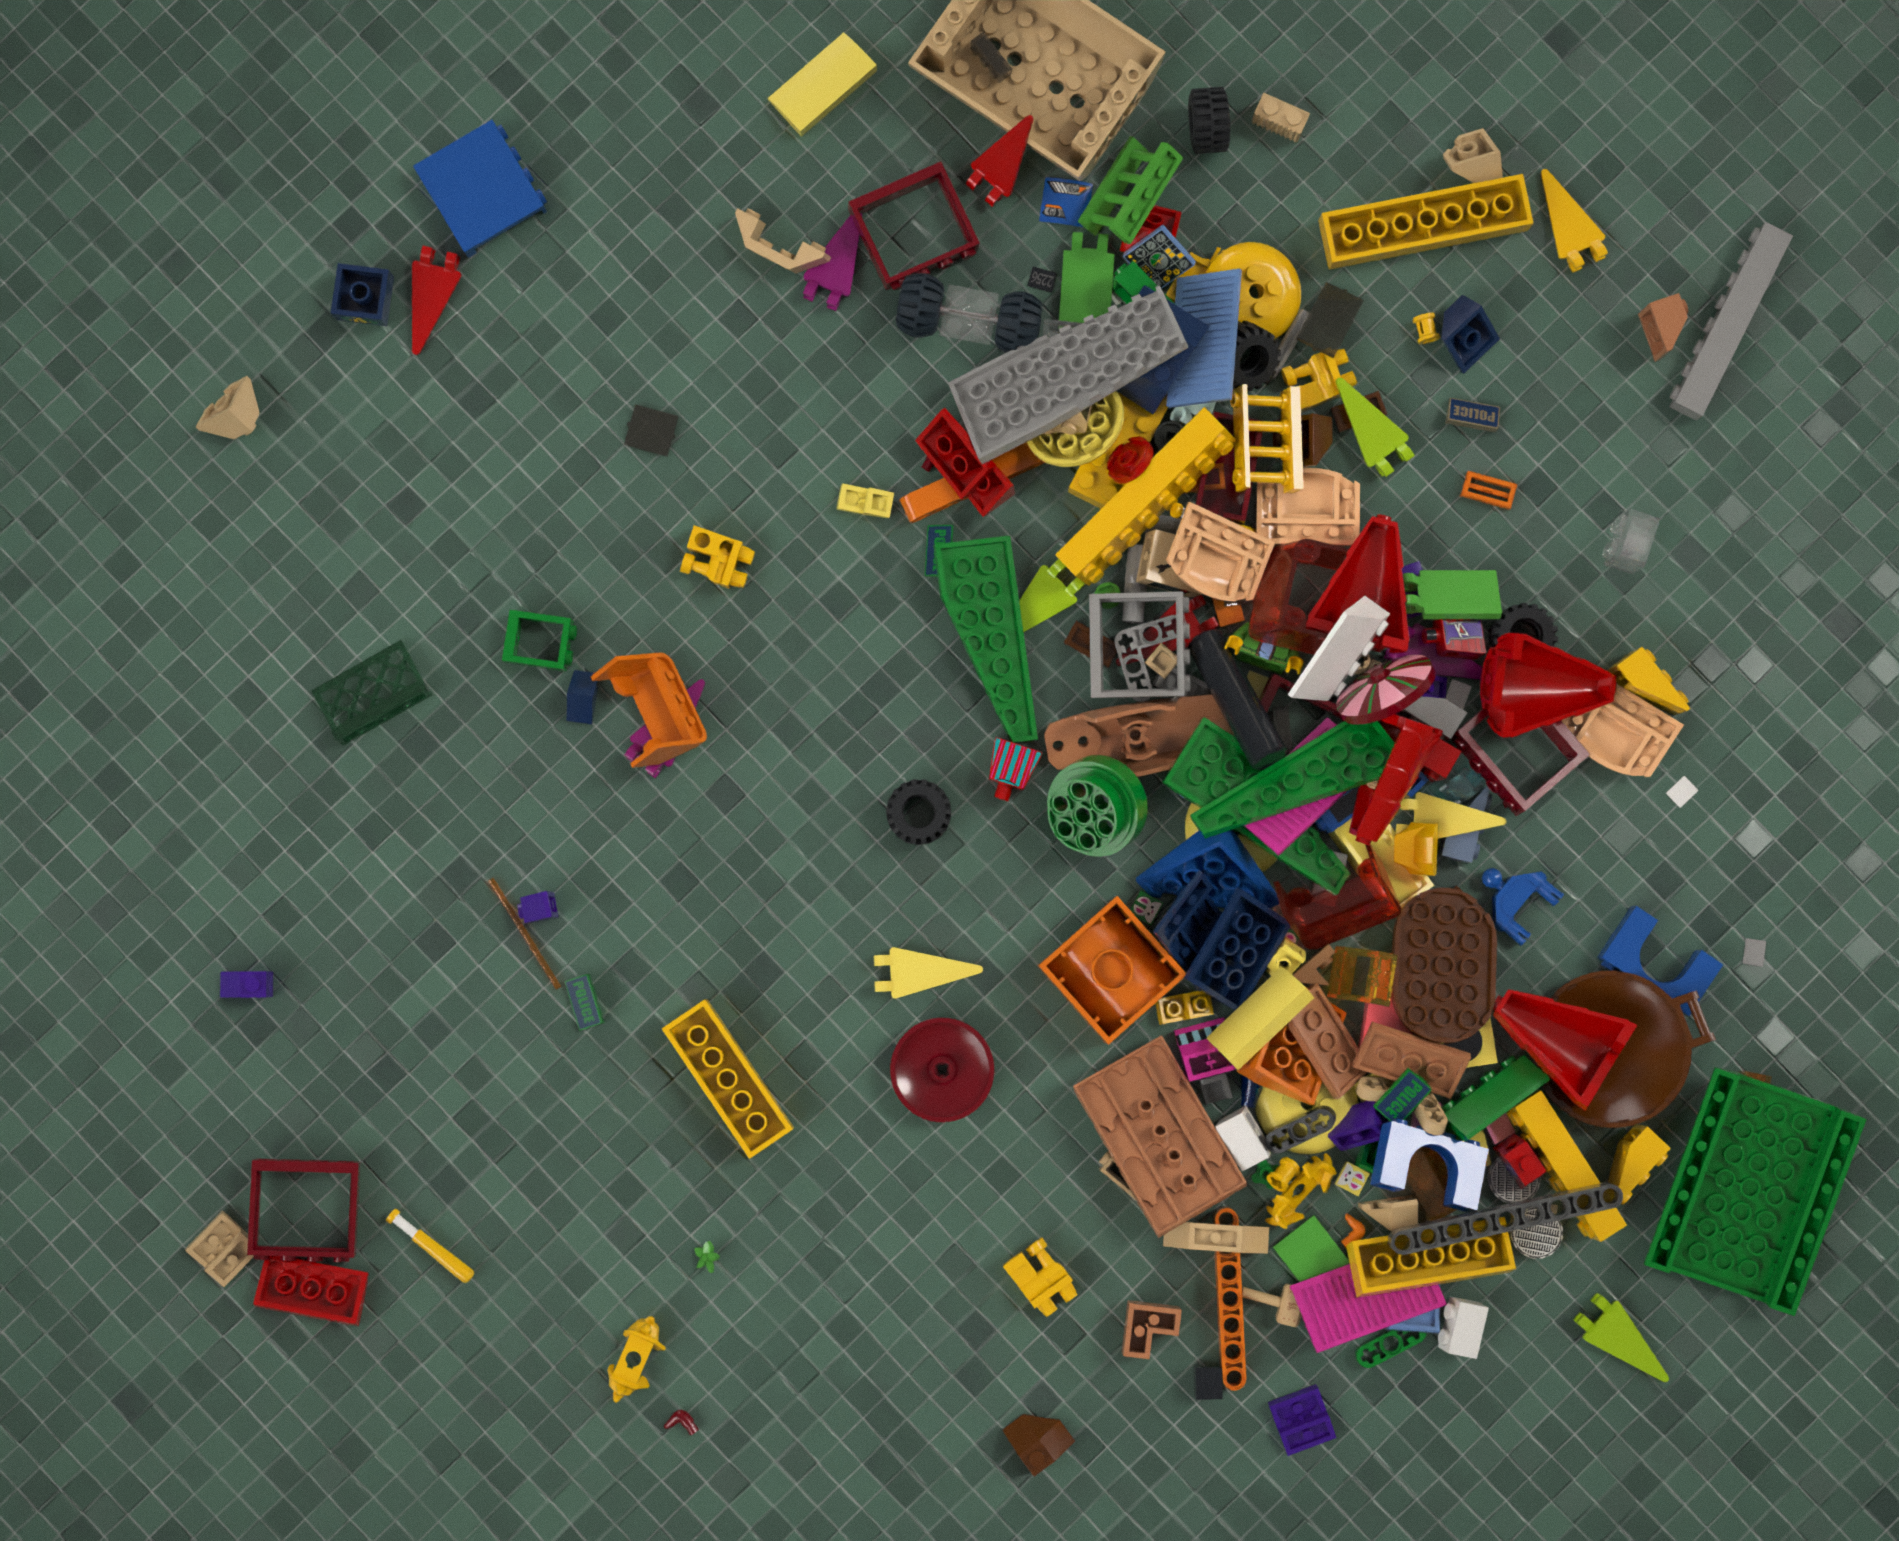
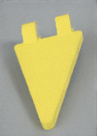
M1421 792L1416 793L1415 799L1404 798L1400 803L1401 810H1414V822L1438 823V839L1503 826L1507 822L1503 817ZM1396 824V834L1406 829L1409 825Z
M895 947L890 949V955L873 956L874 966L890 965L891 981H874L875 992L891 991V996L895 999L976 975L983 971V967L980 965Z

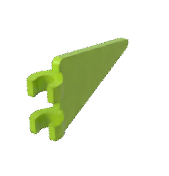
M1343 378L1336 379L1338 391L1366 465L1368 467L1375 466L1381 477H1387L1394 472L1390 463L1385 459L1387 455L1395 450L1402 462H1407L1415 456L1412 450L1405 444L1409 436Z
M1059 559L1050 568L1046 565L1040 567L1019 600L1023 632L1077 603L1075 594L1085 586V583L1076 577L1066 587L1057 577L1067 568Z
M1596 1293L1590 1301L1603 1311L1597 1320L1593 1323L1580 1312L1573 1319L1574 1322L1586 1331L1583 1334V1339L1662 1382H1668L1669 1376L1621 1303L1614 1300L1610 1304L1602 1295Z

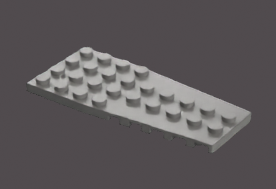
M1155 287L1156 292L1141 297L1138 294L1131 297L1133 302L1119 308L1116 304L1108 307L1109 312L1096 318L1093 315L1083 318L1084 323L1073 328L1070 325L1059 329L1060 333L1050 338L1047 335L1039 337L1027 346H1019L1017 350H1011L948 382L980 462L984 464L1051 430L1187 349L1188 344L1161 287Z

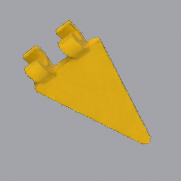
M1543 169L1541 171V179L1559 259L1567 258L1572 273L1581 270L1582 266L1585 265L1582 256L1578 252L1590 248L1595 263L1605 259V255L1608 252L1602 243L1605 239L1604 233L1547 169Z

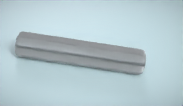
M1301 309L1278 346V349L1281 350V356L1278 357L1280 364L1275 368L1276 374L1274 376L1271 375L1270 378L1275 379L1311 320L1312 315L1308 311Z

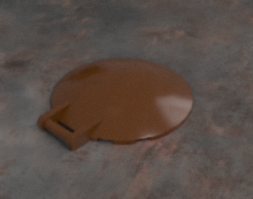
M1613 970L1588 973L1566 983L1551 997L1554 1002L1583 1007L1589 1011L1627 1019L1636 1024L1637 1027L1585 1111L1574 1104L1549 1075L1550 1080L1542 1085V1088L1549 1098L1568 1115L1598 1127H1627L1642 1123L1658 1115L1671 1104L1681 1091L1689 1073L1692 1049L1716 1040L1714 1032H1710L1698 1002L1700 997L1697 990L1672 999L1656 984L1641 976ZM1688 1003L1701 1037L1693 1039L1680 1005ZM1533 1060V1064H1535L1539 1069H1541L1538 1066V1064Z

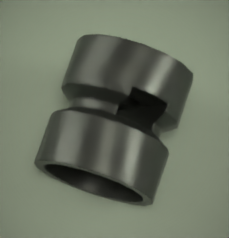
M1167 421L1157 428L1152 440L1155 454L1183 428L1180 423Z

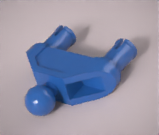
M1489 868L1482 874V881L1486 887L1498 889L1492 896V920L1494 921L1495 929L1498 932L1504 931L1521 946L1526 942L1525 939L1530 937L1531 933L1513 920L1514 914L1532 893L1537 892L1552 906L1559 902L1558 899H1561L1564 893L1546 880V874L1542 871L1511 876L1503 881L1499 870Z

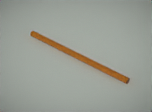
M495 879L488 880L556 990L561 988L562 986Z

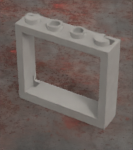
M1184 592L1089 594L1091 698L1186 696V691H1191V677L1186 675V665H1190V649H1185V639H1190V624L1185 623V613H1189V597H1184ZM1176 601L1177 689L1104 690L1102 603Z

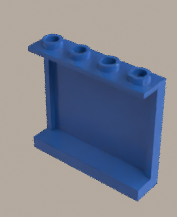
M493 120L488 121L413 165L468 258L477 254L476 248L541 210L544 214L547 212L544 207L547 200L540 189L534 190L531 185L534 181L527 167L522 170L518 163L521 160L520 155L514 146L508 147L505 142L509 138L502 125L496 127Z

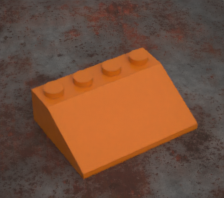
M1331 1003L1341 1021L1344 1022L1347 1013ZM1287 1025L1237 1070L1238 1073L1256 1084L1308 1105L1315 1104L1322 1084L1320 1076Z

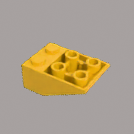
M1640 647L1606 670L1617 676L1616 683L1664 711L1677 715L1691 709L1687 705L1689 701L1685 694L1673 687L1671 684L1672 678L1665 670L1658 668L1655 664V656L1648 649L1644 650L1643 647Z
M1634 1125L1618 1142L1608 1183L1616 1185L1621 1189L1623 1193L1621 1205L1633 1195L1631 1191L1637 1184L1640 1186L1648 1180L1651 1175L1649 1171L1655 1165L1660 1166L1668 1158L1667 1152L1671 1148L1648 1126ZM1606 1189L1605 1191L1607 1192L1608 1196L1611 1200H1613V1189Z

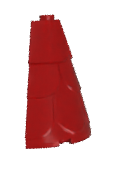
M1381 514L1371 517L1347 551L1346 559L1328 583V587L1308 615L1305 628L1310 633L1316 634L1317 630L1321 632L1320 638L1326 639L1342 613L1366 596L1390 613L1386 619V622L1389 624L1380 636L1376 634L1371 641L1375 644L1371 651L1381 653L1385 648H1390L1389 653L1392 654L1407 652L1410 639L1405 606L1406 594L1402 574L1404 563L1398 522L1391 521V517Z
M1506 633L1497 639L1498 644L1495 647H1490L1483 663L1480 681L1481 704L1483 710L1488 711L1490 718H1488L1487 722L1489 726L1501 737H1515L1541 726L1551 725L1570 716L1577 717L1614 702V694L1617 689L1616 675L1583 658L1574 657L1557 647L1549 646L1524 633Z
M1395 714L1378 721L1395 744L1375 790L1369 788L1367 784L1360 786L1358 789L1349 833L1356 836L1355 841L1370 846L1372 841L1377 842L1401 808L1400 803L1419 777V773L1439 743L1443 730Z
M1510 989L1507 990L1504 997L1498 995L1493 1008L1495 1010L1493 1016L1521 1050H1526L1544 1073L1549 1075L1569 1099L1584 1111L1591 1103L1617 1057L1637 1027L1636 1024L1627 1019L1589 1011L1583 1007L1554 1002L1552 998Z

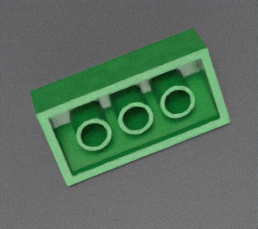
M1511 1055L1500 1063L1502 1067L1496 1072L1493 1070L1488 1071L1480 1077L1482 1082L1474 1087L1472 1084L1460 1092L1462 1097L1455 1102L1451 1099L1441 1106L1448 1119L1445 1128L1446 1133L1455 1135L1456 1140L1460 1141L1471 1139L1550 1080L1548 1075L1524 1055L1518 1057Z

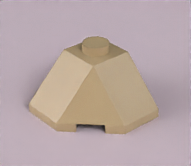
M1483 128L1459 135L1454 141L1455 146L1452 149H1447L1443 154V159L1451 171L1473 183L1503 178L1501 153Z
M245 376L230 384L223 391L225 395L215 405L211 403L204 410L196 425L199 431L236 439L242 435L247 436L256 428L255 422L260 412L251 379Z
M1410 1195L1358 1202V1206L1362 1211L1391 1232L1397 1228L1418 1224V1201Z

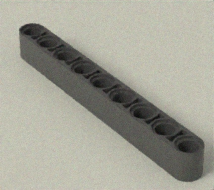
M1603 1182L1397 1228L1389 1234L1388 1244L1396 1253L1406 1255L1613 1209L1622 1203L1623 1193L1618 1186ZM1612 1188L1614 1198L1610 1202H1605L1603 1193L1606 1189ZM1586 1194L1589 1202L1585 1207L1579 1208L1577 1199L1580 1195ZM1555 1200H1560L1563 1208L1559 1213L1553 1214L1551 1204ZM1529 1206H1535L1537 1209V1214L1533 1219L1525 1217V1210ZM1508 1211L1511 1215V1220L1507 1225H1501L1499 1223V1216L1501 1213ZM1478 1217H1483L1485 1220L1484 1228L1480 1231H1475L1473 1228L1474 1220ZM1452 1223H1457L1459 1225V1233L1454 1237L1448 1236V1226ZM1425 1229H1432L1434 1236L1430 1242H1422L1421 1233ZM1399 1235H1406L1408 1238L1407 1245L1403 1248L1395 1246V1239Z

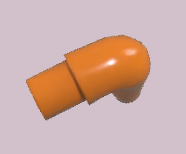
M1348 1213L1345 1214V1220L1353 1230L1341 1240L1345 1247L1352 1241L1361 1240L1366 1232L1365 1226Z

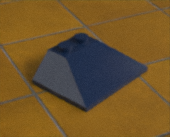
M1144 285L1139 294L1141 297H1144L1155 291ZM1169 300L1167 301L1188 344V348L1116 390L1153 415L1194 349L1197 348L1210 327Z
M1198 871L1189 880L1153 930L1185 973L1189 970L1222 914L1208 895L1213 886L1202 871ZM1193 985L1196 990L1201 991L1199 988Z

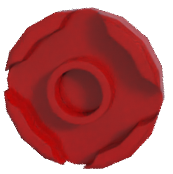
M1141 436L1131 437L1128 439L1129 443L1125 445L1120 444L1112 452L1107 462V469L1109 470V477L1114 482L1119 484L1131 482L1139 477L1149 466L1153 458V447L1145 438Z

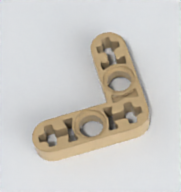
M1362 1077L1359 1080L1356 1094L1366 1101L1377 1102L1395 1081L1384 1077ZM1430 1092L1413 1112L1424 1131L1432 1135H1441L1445 1131L1448 1119L1436 1097Z

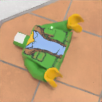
M1270 609L1266 619L1256 617L1254 622H1246L1228 638L1224 649L1231 647L1235 650L1234 654L1237 660L1280 675L1285 667V671L1288 673L1290 669H1295L1300 674L1304 663L1300 658L1295 638L1290 635L1291 628L1281 624L1283 613L1276 609Z

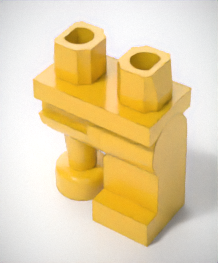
M1329 348L1314 354L1307 363L1295 369L1291 366L1281 368L1282 377L1287 387L1296 385L1298 378L1310 375L1312 379L1310 383L1297 386L1300 387L1301 413L1341 397L1335 382L1337 378H1343L1352 387L1357 385L1353 371L1342 375L1339 373L1338 366L1349 362L1345 349L1331 351Z
M694 525L687 549L688 551L710 556L709 564L695 561V555L685 553L680 572L690 574L691 571L708 577L712 583L730 589V586L744 588L748 574L737 571L736 567L738 561L751 565L755 551L743 546L741 541Z
M1041 1237L1025 1250L1031 1257L1037 1256L1043 1267L1036 1272L1022 1251L1004 1263L1003 1268L1018 1285L1034 1309L1037 1307L1048 1317L1058 1309L1051 1300V1296L1059 1292L1067 1303L1077 1296V1292L1071 1283L1073 1279L1060 1263L1055 1262L1046 1252L1047 1243Z

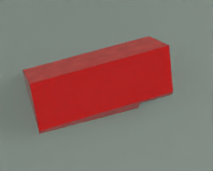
M943 408L915 440L960 499L968 497L983 517L1015 495L1014 485L992 460L984 464L980 462L969 434L946 408Z

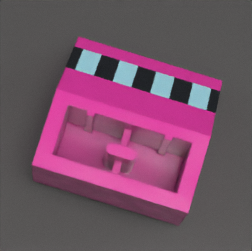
M1224 1017L1174 1030L1185 1075L1189 1082L1236 1070L1206 1039L1225 1021Z

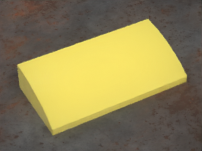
M843 32L768 97V100L802 137L876 73L877 65Z
M1352 818L1333 832L1328 833L1343 854L1348 855L1347 861L1388 917L1397 914L1412 898L1434 886L1427 875L1409 874L1404 867L1394 863V837L1396 832L1390 824L1377 842L1372 841L1370 846L1355 841L1356 836L1349 833Z
M1281 966L1206 1039L1239 1070L1310 1003L1314 997L1300 981Z

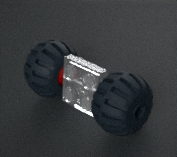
M917 273L907 276L903 281L897 306L896 325L903 333L909 336L922 338L933 335L937 331L940 314L943 317L939 336L988 345L991 342L993 326L997 323L995 345L1005 353L1017 350L1019 346H1027L1039 336L1043 305L1037 297L1030 293L1019 291L1006 294L1002 298L998 316L996 309L999 293L948 284L945 305H943L944 285L936 277L926 273Z

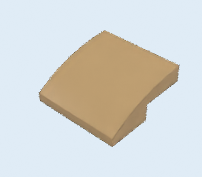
M223 1210L185 1250L205 1267V1272L223 1287L254 1257V1255H247L248 1234Z

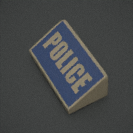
M1449 398L1445 423L1496 432L1499 427L1500 407Z

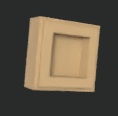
M1160 643L1146 660L1145 664L1163 679H1166L1177 666V655Z

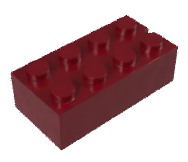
M1214 411L1212 415L1234 437L1233 415ZM1248 418V421H1262ZM1249 431V446L1260 447L1261 431ZM1233 446L1228 454L1221 455L1215 461V464L1223 463L1226 489L1204 490L1205 485L1220 484L1219 469H1212L1207 474L1200 476L1195 504L1227 520L1244 525L1253 482H1250V488L1236 492V484L1233 483L1232 478L1235 469ZM1250 457V472H1255L1258 457Z

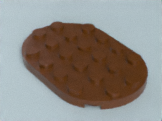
M1434 888L1412 898L1397 916L1392 939L1391 999L1395 1012L1404 1026L1414 1035L1440 1044L1460 1042L1478 1032L1490 1018L1496 996L1497 934L1492 918L1477 903L1478 900L1463 891L1452 888Z

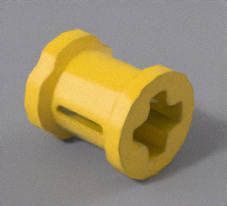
M1435 313L1421 314L1412 319L1413 323L1417 326L1419 334L1418 344L1431 343L1441 338L1440 334L1436 331L1433 320Z
M1288 1157L1281 1158L1277 1169L1267 1175L1269 1184L1280 1192L1286 1191L1289 1186L1288 1183L1292 1178L1300 1174L1299 1165Z

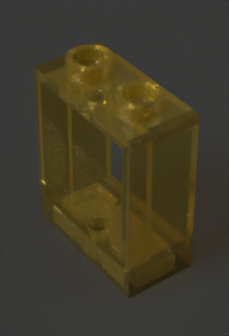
M1335 946L1327 997L1390 1007L1398 955L1381 951ZM1357 957L1371 958L1365 996L1351 994Z

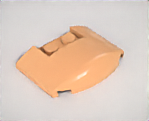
M1303 468V489L1293 494L1284 493L1281 483L1257 482L1256 533L1274 541V546H1352L1360 534V483L1357 481L1351 482L1343 477L1341 473L1320 468Z
M1188 502L1166 561L1183 582L1206 596L1224 601L1236 602L1245 598L1246 601L1254 599L1275 542L1194 503Z
M1618 684L1614 694V702L1577 717L1570 716L1562 720L1590 754L1589 758L1615 772L1629 776L1651 777L1684 724Z

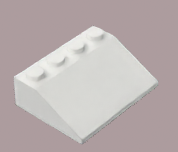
M1366 596L1345 610L1288 695L1291 698L1328 701L1334 695L1339 697L1347 686L1344 683L1347 676L1352 677L1359 669L1361 664L1358 663L1360 657L1362 655L1366 657L1375 644L1371 641L1375 635L1380 636L1387 628L1389 623L1386 622V619L1390 613Z

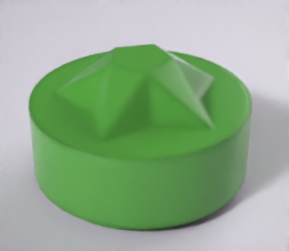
M1111 582L1102 583L1095 590V594L1121 593L1119 587ZM1120 602L1102 603V608L1111 609Z

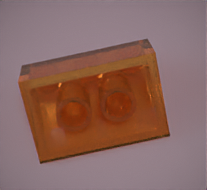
M1420 1147L1411 1157L1406 1183L1414 1198L1417 1199L1418 1205L1427 1221H1433L1456 1211V1209L1443 1206L1448 1181V1170L1445 1161L1436 1151Z

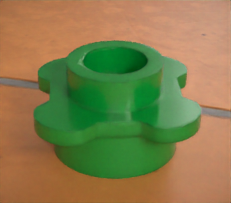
M1263 1160L1257 1163L1258 1167L1255 1173L1252 1174V1181L1256 1184L1262 1183L1268 1189H1273L1264 1173L1266 1171L1269 1173L1274 1172L1279 1165H1272Z

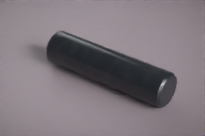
M1209 629L1201 632L1190 641L1187 647L1190 649V655L1249 764L1256 770L1266 769L1284 758L1287 752L1286 747L1231 647L1224 649L1227 640L1222 631Z

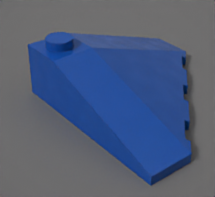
M1233 830L1206 839L1198 831L1136 877V882L1150 896L1161 898L1162 893L1179 895L1189 880L1198 871H1202L1213 886L1208 895L1217 907L1225 908L1237 887L1269 908L1281 904V899Z

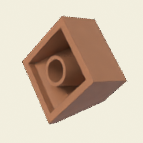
M1679 293L1649 303L1638 314L1655 362L1661 360L1673 349L1688 318L1687 303L1684 299H1681Z

